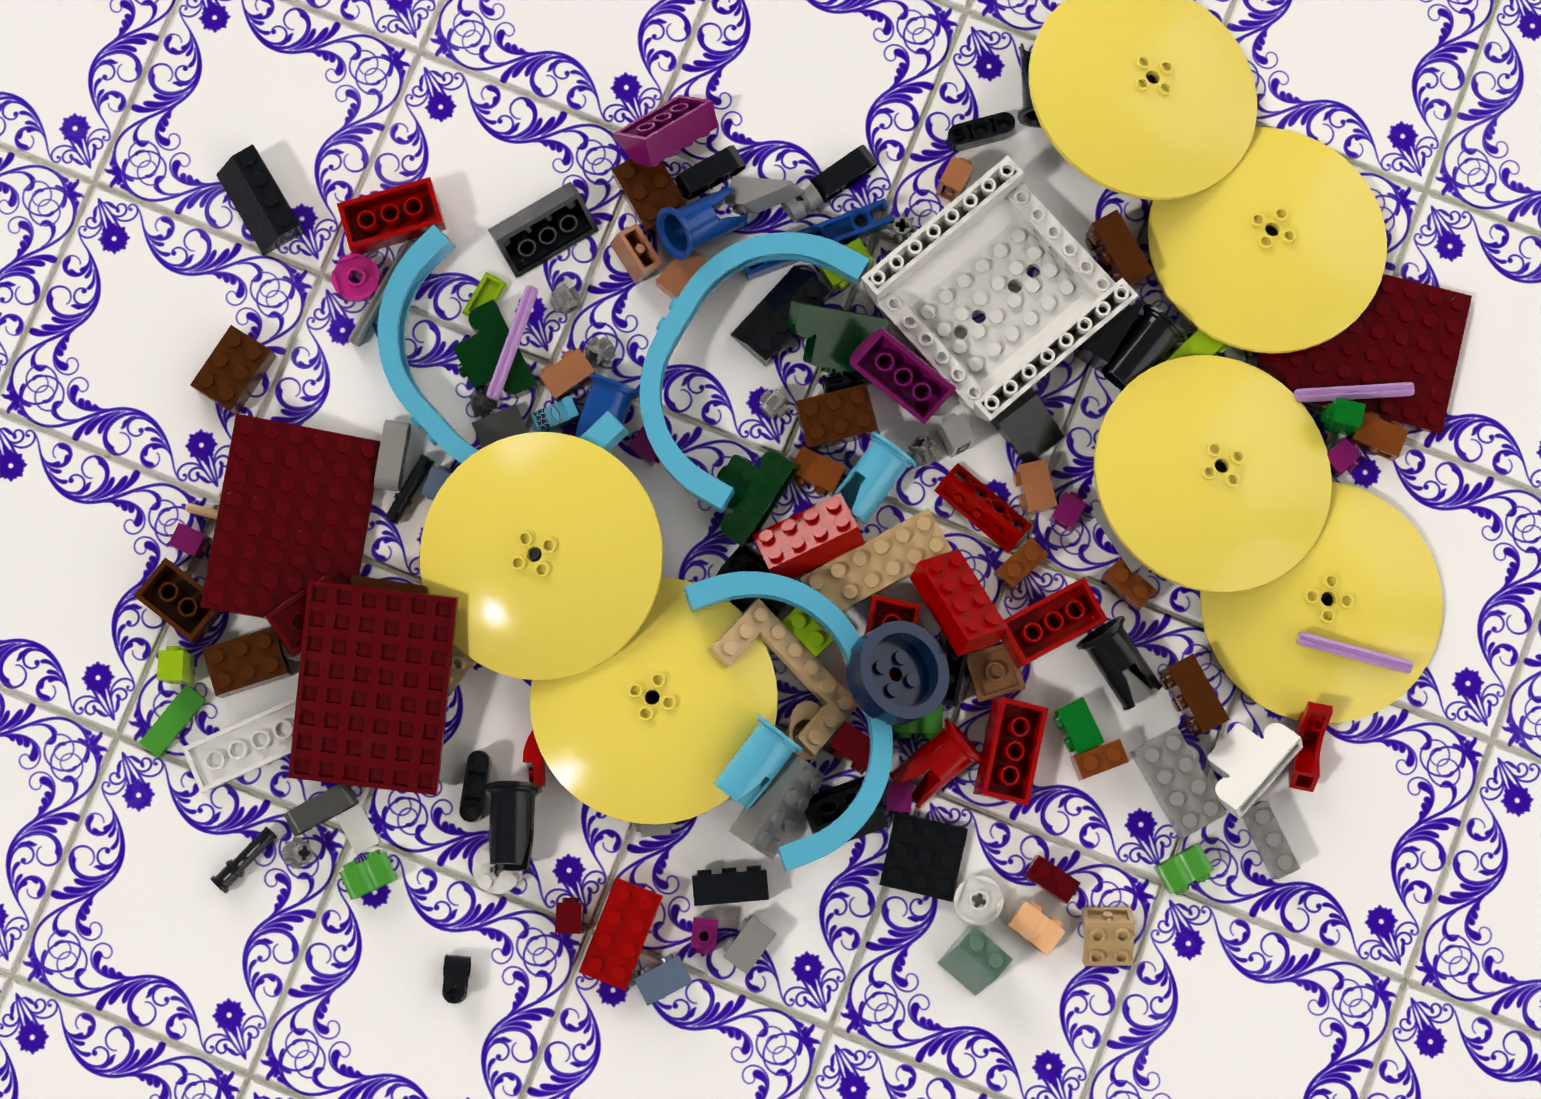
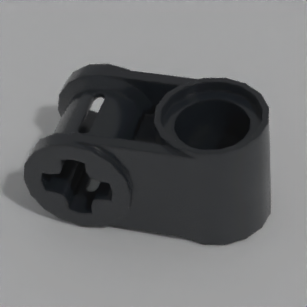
M445 955L442 995L449 1003H460L467 996L471 956ZM454 985H457L456 987L458 990H461V994L456 995L455 999H453V995L449 994V989H453Z

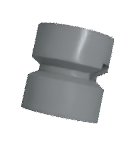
M804 179L797 184L798 187L803 189L802 195L781 203L784 211L794 223L806 217L808 210L813 212L824 204L821 195L808 179Z

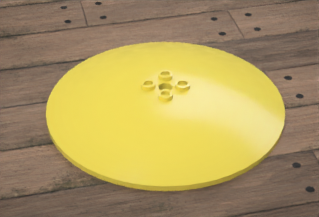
M1065 0L1049 15L1034 41L1029 61V89L1036 116L1046 136L1056 150L1069 164L1093 182L1119 194L1139 199H1180L1207 190L1221 181L1239 163L1247 151L1253 137L1257 119V93L1251 68L1245 54L1230 31L1218 18L1196 1ZM1146 75L1153 76L1156 79V83H1150Z
M1255 127L1247 151L1229 174L1212 187L1195 195L1180 199L1153 200L1147 224V244L1152 269L1161 289L1174 308L1189 323L1209 337L1226 345L1257 353L1275 354L1305 350L1320 345L1346 330L1365 311L1375 296L1386 264L1387 236L1384 219L1375 195L1364 178L1335 150L1311 137L1284 129ZM1268 226L1276 228L1278 235H1268L1265 228Z
M1193 355L1179 357L1160 363L1141 373L1119 393L1107 410L1097 435L1094 450V478L1098 499L1110 527L1120 542L1139 562L1155 574L1185 588L1203 592L1234 593L1247 591L1272 582L1290 571L1305 557L1318 539L1329 511L1332 487L1327 449L1314 419L1301 402L1296 401L1295 395L1286 386L1268 373L1242 361L1221 356ZM1216 461L1224 463L1226 466L1225 473L1217 471L1215 468Z
M533 432L514 435L498 440L471 455L454 470L438 491L430 506L421 536L420 572L422 584L427 587V594L459 597L454 644L464 654L482 666L500 674L519 679L555 680L571 677L588 671L613 657L634 637L646 620L657 596L662 576L663 540L655 508L641 482L626 465L605 449L584 439L562 433ZM533 548H539L542 553L540 560L537 562H533L529 556Z
M1332 482L1331 500L1325 524L1311 550L1297 565L1276 580L1247 591L1234 593L1200 591V610L1204 633L1217 663L1232 683L1249 699L1277 715L1298 721L1300 713L1304 712L1308 701L1333 706V714L1329 724L1357 720L1372 715L1392 704L1412 687L1428 665L1435 650L1441 629L1443 599L1438 570L1425 541L1407 518L1392 505L1366 490L1348 484ZM1323 593H1329L1333 597L1331 606H1325L1322 603L1321 597ZM1302 631L1413 662L1412 671L1407 674L1302 646L1296 643L1297 635Z
M661 577L657 596L646 620L634 637L613 657L588 671L571 677L555 680H532L531 723L539 750L552 773L581 802L602 814L625 822L657 825L676 823L697 817L721 805L730 796L717 787L714 782L757 727L759 720L757 715H761L774 726L776 724L778 711L777 682L772 660L763 640L757 636L729 667H725L709 649L743 613L729 601L692 613L684 593V586L693 583L682 579ZM649 691L659 693L660 698L656 704L651 705L646 702L645 696Z

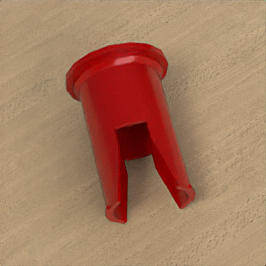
M948 717L944 719L945 725L941 731L889 773L895 785L898 786L924 774L930 769L912 793V798L917 808H921V805L971 763L984 762L976 747Z

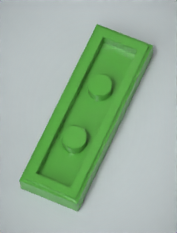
M186 684L139 743L156 757L160 758L207 699Z

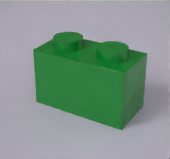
M1336 398L1331 403H1328L1326 408L1321 410L1319 422L1322 423L1321 430L1348 437L1361 428L1366 404Z
M1084 697L1054 711L1056 716L1053 717V720L1058 730L1062 729L1066 736L1063 741L1069 753L1073 752L1074 756L1104 743Z

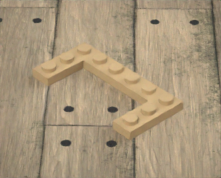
M758 598L709 650L725 667H729L757 636L763 640L823 704L822 708L794 738L810 757L814 756L856 709L858 704Z

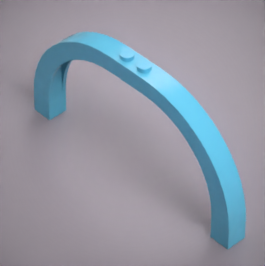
M433 224L404 254L388 281L379 309L378 347L383 370L389 385L402 405L412 415L410 418L412 423L419 429L423 427L428 433L426 438L434 446L438 444L451 457L462 464L479 450L465 441L420 391L410 371L405 348L406 323L416 293L427 276L456 248L450 239ZM607 411L579 438L592 442L610 452L630 432L612 413Z
M780 232L759 235L740 241L724 249L706 262L689 280L679 297L675 296L672 299L668 308L670 312L666 318L662 317L657 324L656 330L658 331L648 349L640 379V410L647 437L658 460L675 482L689 494L721 513L724 512L734 495V488L708 474L689 460L679 449L667 428L662 408V387L669 360L699 308L710 293L724 280L747 267L778 260L806 262L829 270L858 286L861 277L865 275L870 266V259L834 240L807 233Z
M741 571L717 575L684 586V593L692 613L723 602L743 598L771 599L796 607L807 613L828 631L842 651L847 665L852 653L850 651L860 638L852 623L836 605L815 589L789 577L766 572ZM865 713L870 734V754L866 775L856 797L848 808L829 826L810 836L777 848L785 872L816 861L840 848L870 818L883 795L889 778L893 754L891 725L877 718L873 719Z

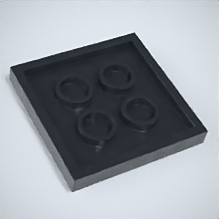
M895 812L879 885L952 902L968 829Z

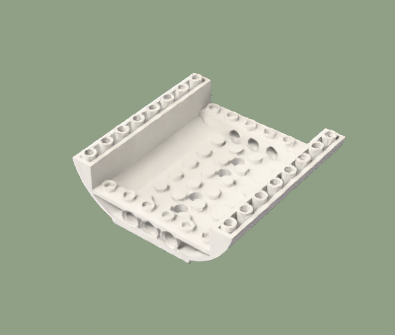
M1008 155L861 277L869 296L883 317L889 319L888 323L893 328V331L915 355L956 387V390L951 394L973 414L986 421H992L1139 296L1123 278L1115 282L1022 183L1024 172ZM1029 267H1036L1040 274L1032 278L1027 275L1026 270ZM1011 282H1018L1022 289L1017 293H1013L1008 289V285ZM976 312H981L985 315L986 319L982 323H976L973 321L972 315ZM962 327L966 329L968 334L964 338H957L954 335V330Z

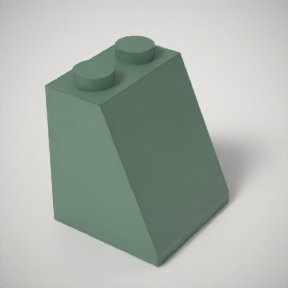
M969 925L937 963L976 996L1001 975L1013 958L976 926Z

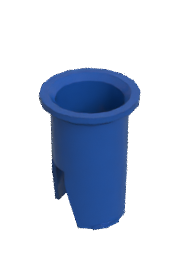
M727 186L720 191L675 209L668 206L659 210L656 217L657 233L662 245L673 258L680 261L688 259L693 249L746 227L747 215L725 217L718 220L713 209L715 205L734 192V189Z
M590 373L589 378L592 381V386L580 413L581 417L577 425L575 437L579 438L607 411L624 424L633 400L640 398L639 391L608 377Z

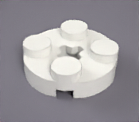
M489 846L479 851L473 862L472 872L474 880L479 888L491 894L509 892L522 878L523 871H502L500 876L496 877L495 872H491V867H494L495 864H490Z
M977 875L966 878L957 886L953 902L956 913L963 921L971 925L981 926L989 924L998 918L1003 909L1004 898L1001 889L994 880L986 876ZM981 893L985 904L979 905L976 908L972 897Z

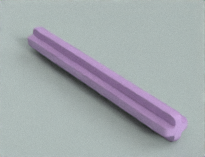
M525 286L486 396L492 400L498 401L500 399L538 294V289L534 286Z
M1413 382L1303 388L1296 389L1294 395L1296 401L1301 403L1333 401L1336 398L1353 400L1412 396L1415 393V387Z
M1302 631L1297 635L1296 643L1302 646L1407 674L1412 671L1413 662Z

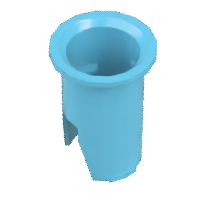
M876 432L871 433V445L833 494L835 496L841 493L848 508L853 505L851 513L860 519L864 525L867 524V521L905 470L917 466V463L908 454Z
M759 714L757 715L759 719L757 727L714 782L717 787L732 799L738 801L747 810L767 788L792 754L798 751L803 752L804 750Z

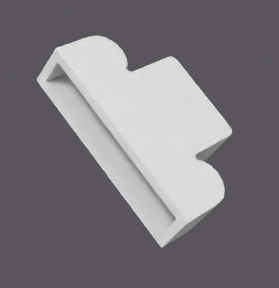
M1237 723L1226 736L1219 738L1215 748L1208 755L1211 769L1223 777V779L1218 781L1215 788L1218 800L1224 809L1239 820L1303 748L1301 737L1283 724L1273 723L1267 726L1264 730V738L1261 739L1245 726Z

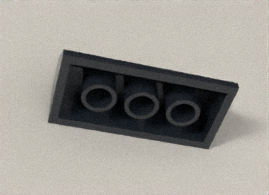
M252 144L231 156L216 176L263 256L305 233L255 146Z
M571 182L488 229L497 248L516 278L599 230L580 193Z
M794 265L730 336L767 367L795 336V334L789 331L787 326L791 301L823 306L830 298L831 290L814 275Z

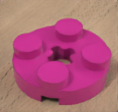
M353 253L345 255L337 262L335 269L332 271L331 279L334 289L344 300L348 302H363L370 299L376 292L381 282V274L378 266L372 259L363 254ZM355 272L358 275H363V278L357 284L354 281L350 282Z

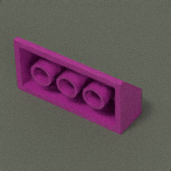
M678 95L612 134L616 142L636 164L646 165V167L651 168L658 166L660 161L665 158L675 156L677 151L693 145V142L697 139L708 136L712 130L718 127L712 100Z
M883 328L866 337L849 356L850 365L923 424L931 418L956 390L954 385Z

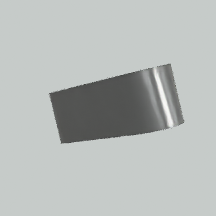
M338 784L283 815L294 837H297L354 807L359 802L350 785Z

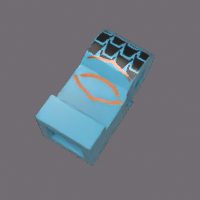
M571 395L531 415L538 432H549L580 420V415Z

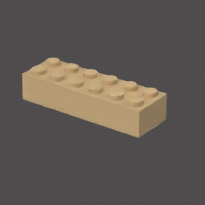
M927 508L868 540L864 545L802 576L799 582L821 593L844 613L870 599L872 595H877L910 577L919 561L953 550L930 509Z

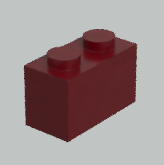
M844 721L828 745L832 749L830 754L840 761L843 758L847 759L852 763L850 767L863 775L867 771L869 762L870 737Z
M1035 855L1022 875L1063 904H1068L1081 884L1040 855Z
M564 897L562 902H556L555 933H584L585 903H579V898Z

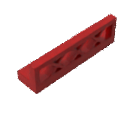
M959 463L951 469L934 490L1007 553L1013 549L1032 526L1031 523ZM954 474H959L965 482L959 480ZM975 490L979 491L983 495V497L978 496L975 493ZM993 506H997L1002 513L997 512ZM1012 522H1016L1023 529L1020 531Z

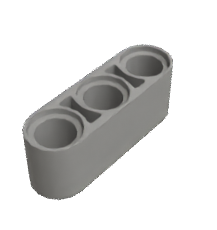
M385 420L374 477V488L400 491L411 433V423Z

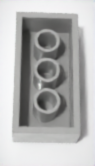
M1178 727L1170 729L1130 752L1179 839L1191 835L1227 814Z
M793 753L748 810L745 807L743 808L729 832L773 860L776 854H778L777 848L783 846L789 833L794 830L799 817L808 808L809 801L821 787L825 775L805 759Z

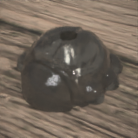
M482 389L481 392L475 391V395L471 394L469 396L475 417L480 415L484 418L486 415L493 414V410L497 408L498 401L488 398L486 396V389Z

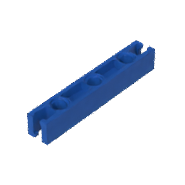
M884 198L797 231V233L818 235L845 245L857 238H863L886 229L887 224H893L894 219L892 214H889L887 218L877 221L872 220V214L880 210L884 212L888 208ZM864 219L867 225L858 227L855 224V220ZM769 261L751 270L747 267L745 268L746 277L750 281L800 261Z

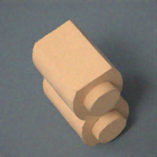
M1031 900L1030 903L1023 901L1006 926L1041 953L1049 956L1066 932L1061 928L1063 923L1052 915L1048 918L1042 914L1043 908Z

